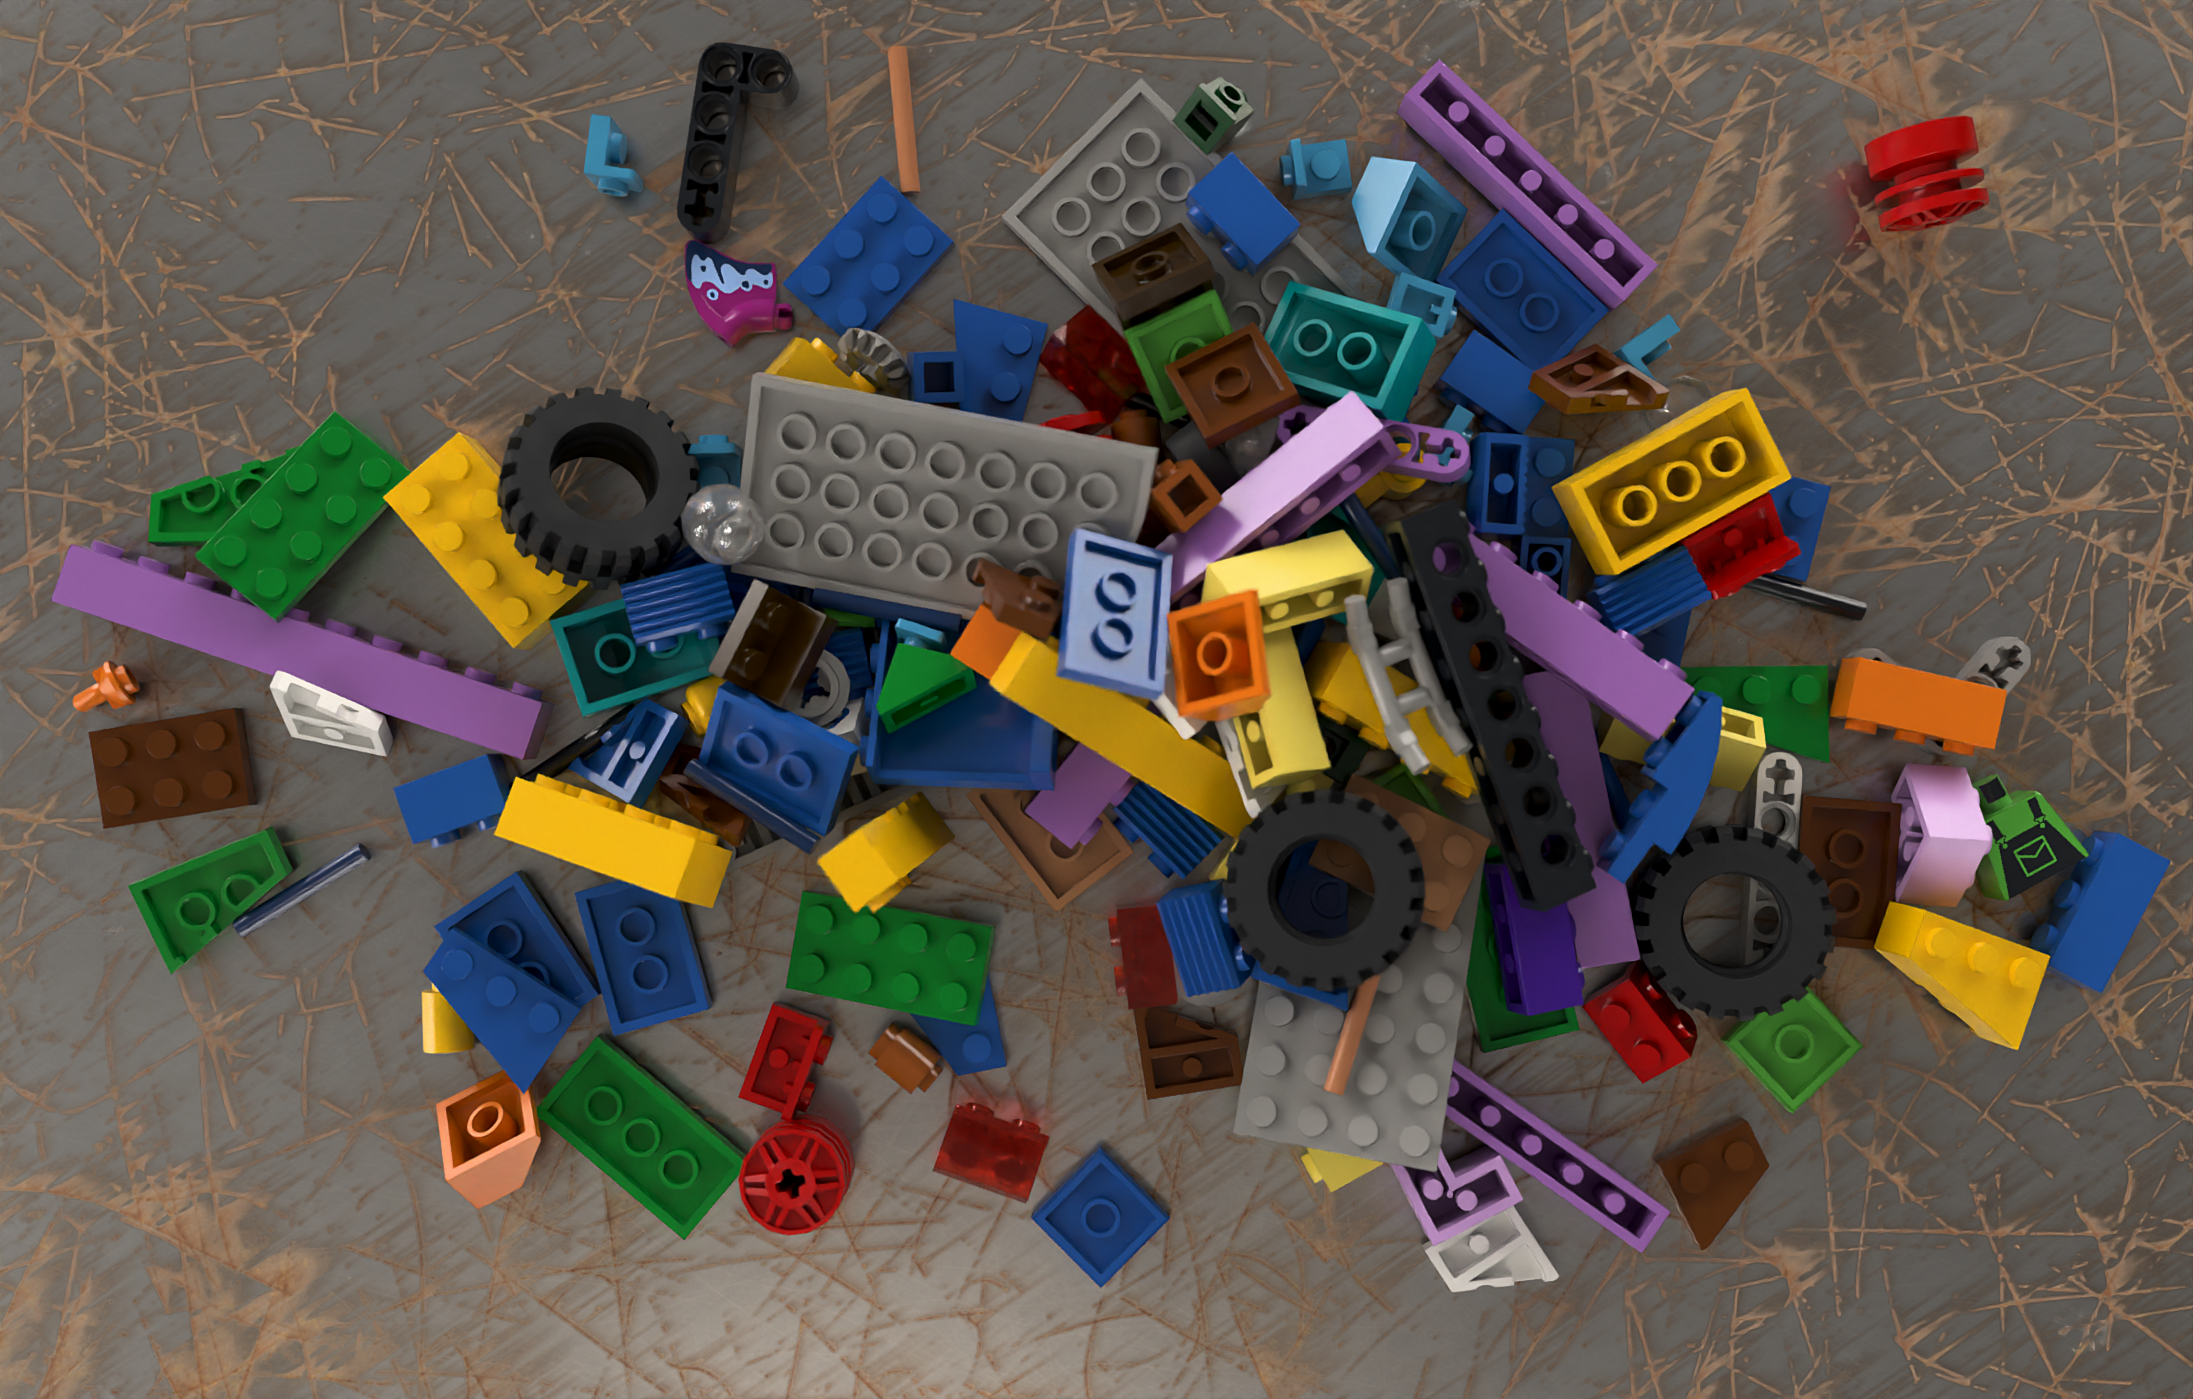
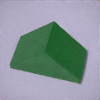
M898 642L876 705L887 733L890 734L977 688L973 670L952 655Z

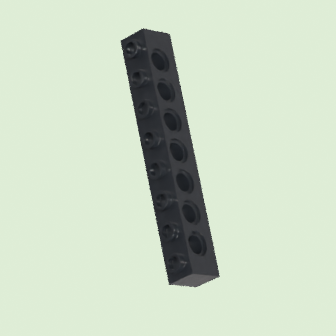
M1455 499L1433 503L1381 524L1380 528L1399 578L1408 579L1411 603L1415 606L1416 617L1421 627L1419 631L1446 700L1450 701L1453 711L1461 721L1460 726L1473 744V747L1464 755L1520 906L1546 912L1597 888L1592 875L1594 869L1592 857L1579 840L1574 826L1576 823L1574 808L1568 799L1563 796L1557 780L1559 775L1558 764L1552 753L1546 749L1539 730L1541 728L1540 715L1536 707L1527 698L1522 684L1524 678L1523 669L1518 658L1511 653L1504 635L1506 631L1505 619L1499 608L1493 605L1486 585L1488 583V573L1481 559L1474 553L1469 539L1470 524L1466 514L1457 506ZM1437 547L1445 555V566L1442 571L1436 568L1433 560L1434 551ZM1455 596L1461 600L1463 605V613L1459 620L1454 617L1451 608ZM1474 644L1478 647L1481 655L1480 663L1476 669L1472 666L1469 657L1470 650ZM1492 693L1495 694L1498 700V709L1493 717L1489 713L1487 706L1488 699ZM1510 741L1513 742L1516 750L1515 758L1511 764L1507 762L1505 756L1506 747ZM1530 789L1533 795V803L1529 811L1526 812L1523 798L1527 790ZM1548 837L1550 851L1547 857L1543 859L1541 845L1544 839Z

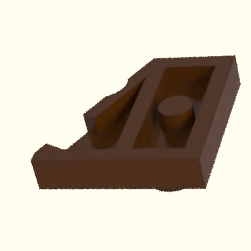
M1597 343L1534 371L1528 386L1530 391L1544 399L1550 407L1560 410L1565 414L1656 410L1665 406L1670 393L1669 389Z
M983 558L979 559L972 578L974 582L985 584L982 596L992 606L991 611L996 620L1047 641L1062 618L1064 592L1060 591L1061 586L1057 582L1043 576H1033L1031 579Z
M678 743L659 777L660 791L730 845L740 847L752 818L683 775L686 766L693 758L699 760L702 748Z
M1141 1002L1132 1003L1147 1100L1241 1085L1243 1067L1238 1036L1235 1032Z
M1743 1118L1654 1161L1695 1245L1700 1250H1704L1711 1245L1770 1166L1748 1121Z

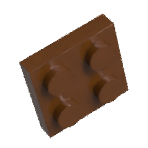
M1255 322L1164 366L1169 382L1209 450L1301 404L1297 390Z

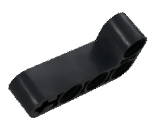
M726 42L714 43L702 52L697 72L677 204V217L681 225L694 240L706 245L715 244L721 241L728 233L748 105L784 108L791 105L798 96L799 80L789 59L782 52L774 49ZM725 64L737 66L736 72L731 78L727 80L715 79L716 71ZM780 71L786 74L784 81L779 86L773 88L763 86V81L769 73ZM718 112L729 113L728 122L724 127L719 129L708 128V121L713 114ZM710 160L722 161L721 170L716 176L711 178L700 176L701 168L706 162ZM700 192L706 194V200L703 198ZM707 206L713 217L704 218L702 225H698L695 217L704 216Z

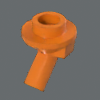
M108 660L104 665L92 672L97 683L78 693L73 698V705L80 712H87L105 701H108L113 709L135 704L136 697L134 693L140 690V686L127 665L123 664L118 667L113 661Z

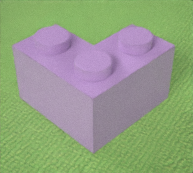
M1906 763L1891 795L1892 803H1902L1900 821L1902 834L1899 838L1896 901L1903 904L1957 907L1966 888L1972 886L1975 871L1983 856L1987 855L1992 847V830L1989 825L1985 824L1979 807V793L1977 789L1972 787L1966 767Z
M1487 1144L1449 1164L1440 1149L1436 1172L1390 1164L1421 1227L1433 1246L1523 1201L1501 1155Z

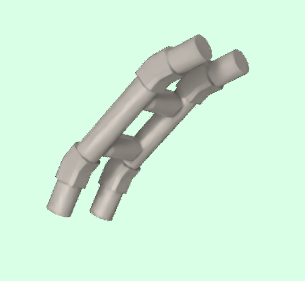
M1395 578L1387 582L1391 603L1389 612L1395 634L1400 639L1379 648L1376 647L1378 643L1374 636L1372 621H1369L1365 597L1362 595L1350 596L1344 600L1348 620L1346 628L1353 653L1358 656L1385 726L1383 728L1387 739L1396 754L1401 755L1411 773L1418 775L1428 769L1431 763L1418 745L1419 740L1412 731L1408 719H1405L1404 716L1427 706L1425 710L1431 724L1440 737L1443 736L1455 756L1466 753L1473 747V744L1460 726L1461 721L1453 711L1450 701L1446 700L1419 631L1421 627L1416 617L1415 606L1411 603L1408 579ZM1408 658L1419 687L1396 697L1385 667Z

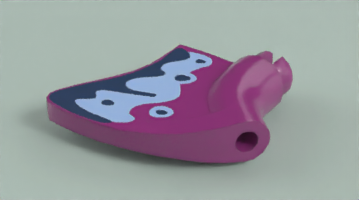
M689 240L686 243L684 263L688 291L701 320L719 340L727 346L734 348L747 334L775 332L776 329L787 331L792 327V306L788 303L777 304V270L775 263L743 262L731 258L700 241Z

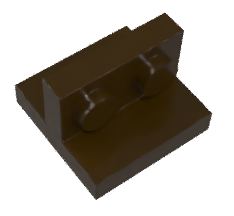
M1178 223L1091 264L1099 284L1110 300L1122 333L1131 327L1214 289L1211 280L1216 278L1210 259L1182 223Z
M754 579L708 671L761 696L781 708L793 712L838 621Z

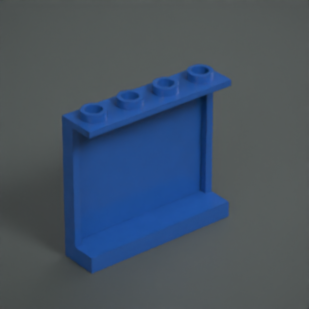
M876 618V625L878 628H881L880 643L872 644L870 654L871 671L876 673L874 689H868L865 696L866 719H871L869 736L861 737L859 748L860 765L866 766L874 784L1055 791L1059 729L1000 693L989 684V679L973 670L977 688L888 734L876 705L899 640L894 628L897 622ZM1062 618L1050 635L1060 641ZM965 619L961 632L958 635L954 646L961 637L970 620Z

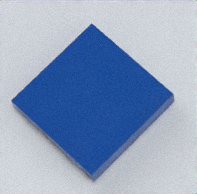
M1100 1145L1032 1213L1031 1219L1102 1288L1170 1219V1214Z

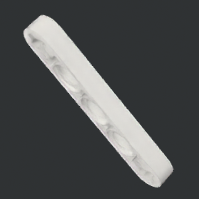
M1773 751L1762 755L1751 775L1747 827L1763 830L1761 827L1763 814L1769 809L1776 808L1783 813L1786 821L1784 830L1776 836L1798 849L1803 774L1799 761L1791 754ZM1776 760H1779V768L1787 769V778L1778 780L1776 793L1777 795H1787L1786 803L1777 800L1763 801V793L1774 794V779L1766 778L1765 772L1767 768L1775 767ZM1745 875L1738 967L1750 965L1762 958L1763 949L1753 947V940L1775 943L1781 927L1780 910L1773 894L1764 884ZM1771 906L1778 914V926L1769 934H1761L1754 925L1755 914L1759 909Z

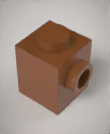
M1167 459L1155 469L1153 486L1150 491L1149 507L1170 533H1185L1224 500L1192 459L1177 461L1175 464L1170 459Z

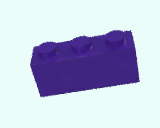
M1541 853L1543 859L1548 855L1547 853ZM1504 860L1484 863L1483 869L1507 1011L1531 1016L1583 1005L1582 989L1585 985V978L1582 967L1576 960L1573 942L1576 938V924L1573 916L1568 912L1567 902L1546 912L1523 908L1518 901Z

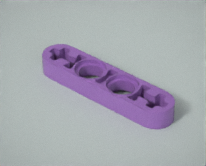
M1298 405L1280 414L1276 421L1275 431L1281 446L1292 437L1290 430H1288L1289 428L1296 429L1300 421H1305L1308 426L1327 409ZM1377 418L1391 438L1404 437L1411 442V449L1405 457L1395 459L1381 471L1438 482H1453L1467 473L1470 467V450L1466 439L1459 433ZM1425 441L1427 453H1423L1424 462L1417 463L1421 453L1420 442ZM1446 447L1454 448L1455 456L1459 459H1450L1448 466H1440L1438 456L1432 455L1443 454Z

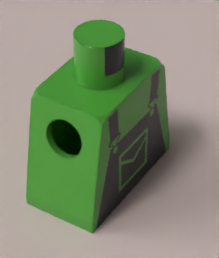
M1997 774L1984 777L1972 784V787L1977 789L1979 793V807L1981 808L1985 824L1990 826L1993 835L1991 850L1987 855L1983 856L1975 871L1984 897L2007 901L2089 856L2083 845L2039 792L2018 790L2008 794Z

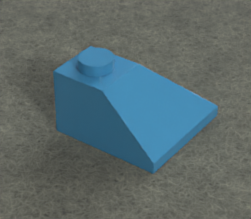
M1371 157L1351 201L1367 252L1395 275L1405 272L1433 282L1439 275L1468 211L1460 201L1417 162Z

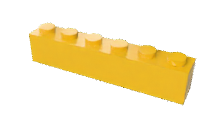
M1022 631L989 684L1009 699L1239 840L1237 837L1241 831L1256 817L1252 818L1247 813L1230 763L1225 759L1227 756L1225 749L1221 744L1205 734L1200 742L1191 737L1184 740L1163 714L1158 717L1146 709L1151 702L1150 699L1057 677L1060 641L1052 636H1049L1047 641L1040 638L1037 640L1026 632Z

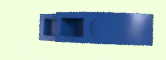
M1529 437L1531 441L1526 445L1530 451L1526 456L1530 461L1525 464L1529 469L1525 474L1529 481L1524 484L1528 491L1524 494L1527 501L1523 504L1527 511L1522 514L1526 519L1522 524L1526 531L1511 540V552L1518 558L1514 564L1530 575L1536 570L1551 578L1560 587L1556 593L1567 600L1572 538H1567L1569 522L1551 487L1572 476L1575 439Z
M1700 690L1696 696L1691 694L1674 717L1677 722L1667 736L1663 737L1661 735L1658 740L1653 741L1643 756V760L1647 763L1640 773L1653 781L1655 785L1651 791L1649 789L1643 790L1633 801L1629 809V813L1632 815L1620 832L1614 830L1604 840L1598 852L1602 857L1596 864V866L1622 884L1625 883L1653 844L1671 855L1688 830L1701 805L1716 761L1722 727V699L1714 693Z

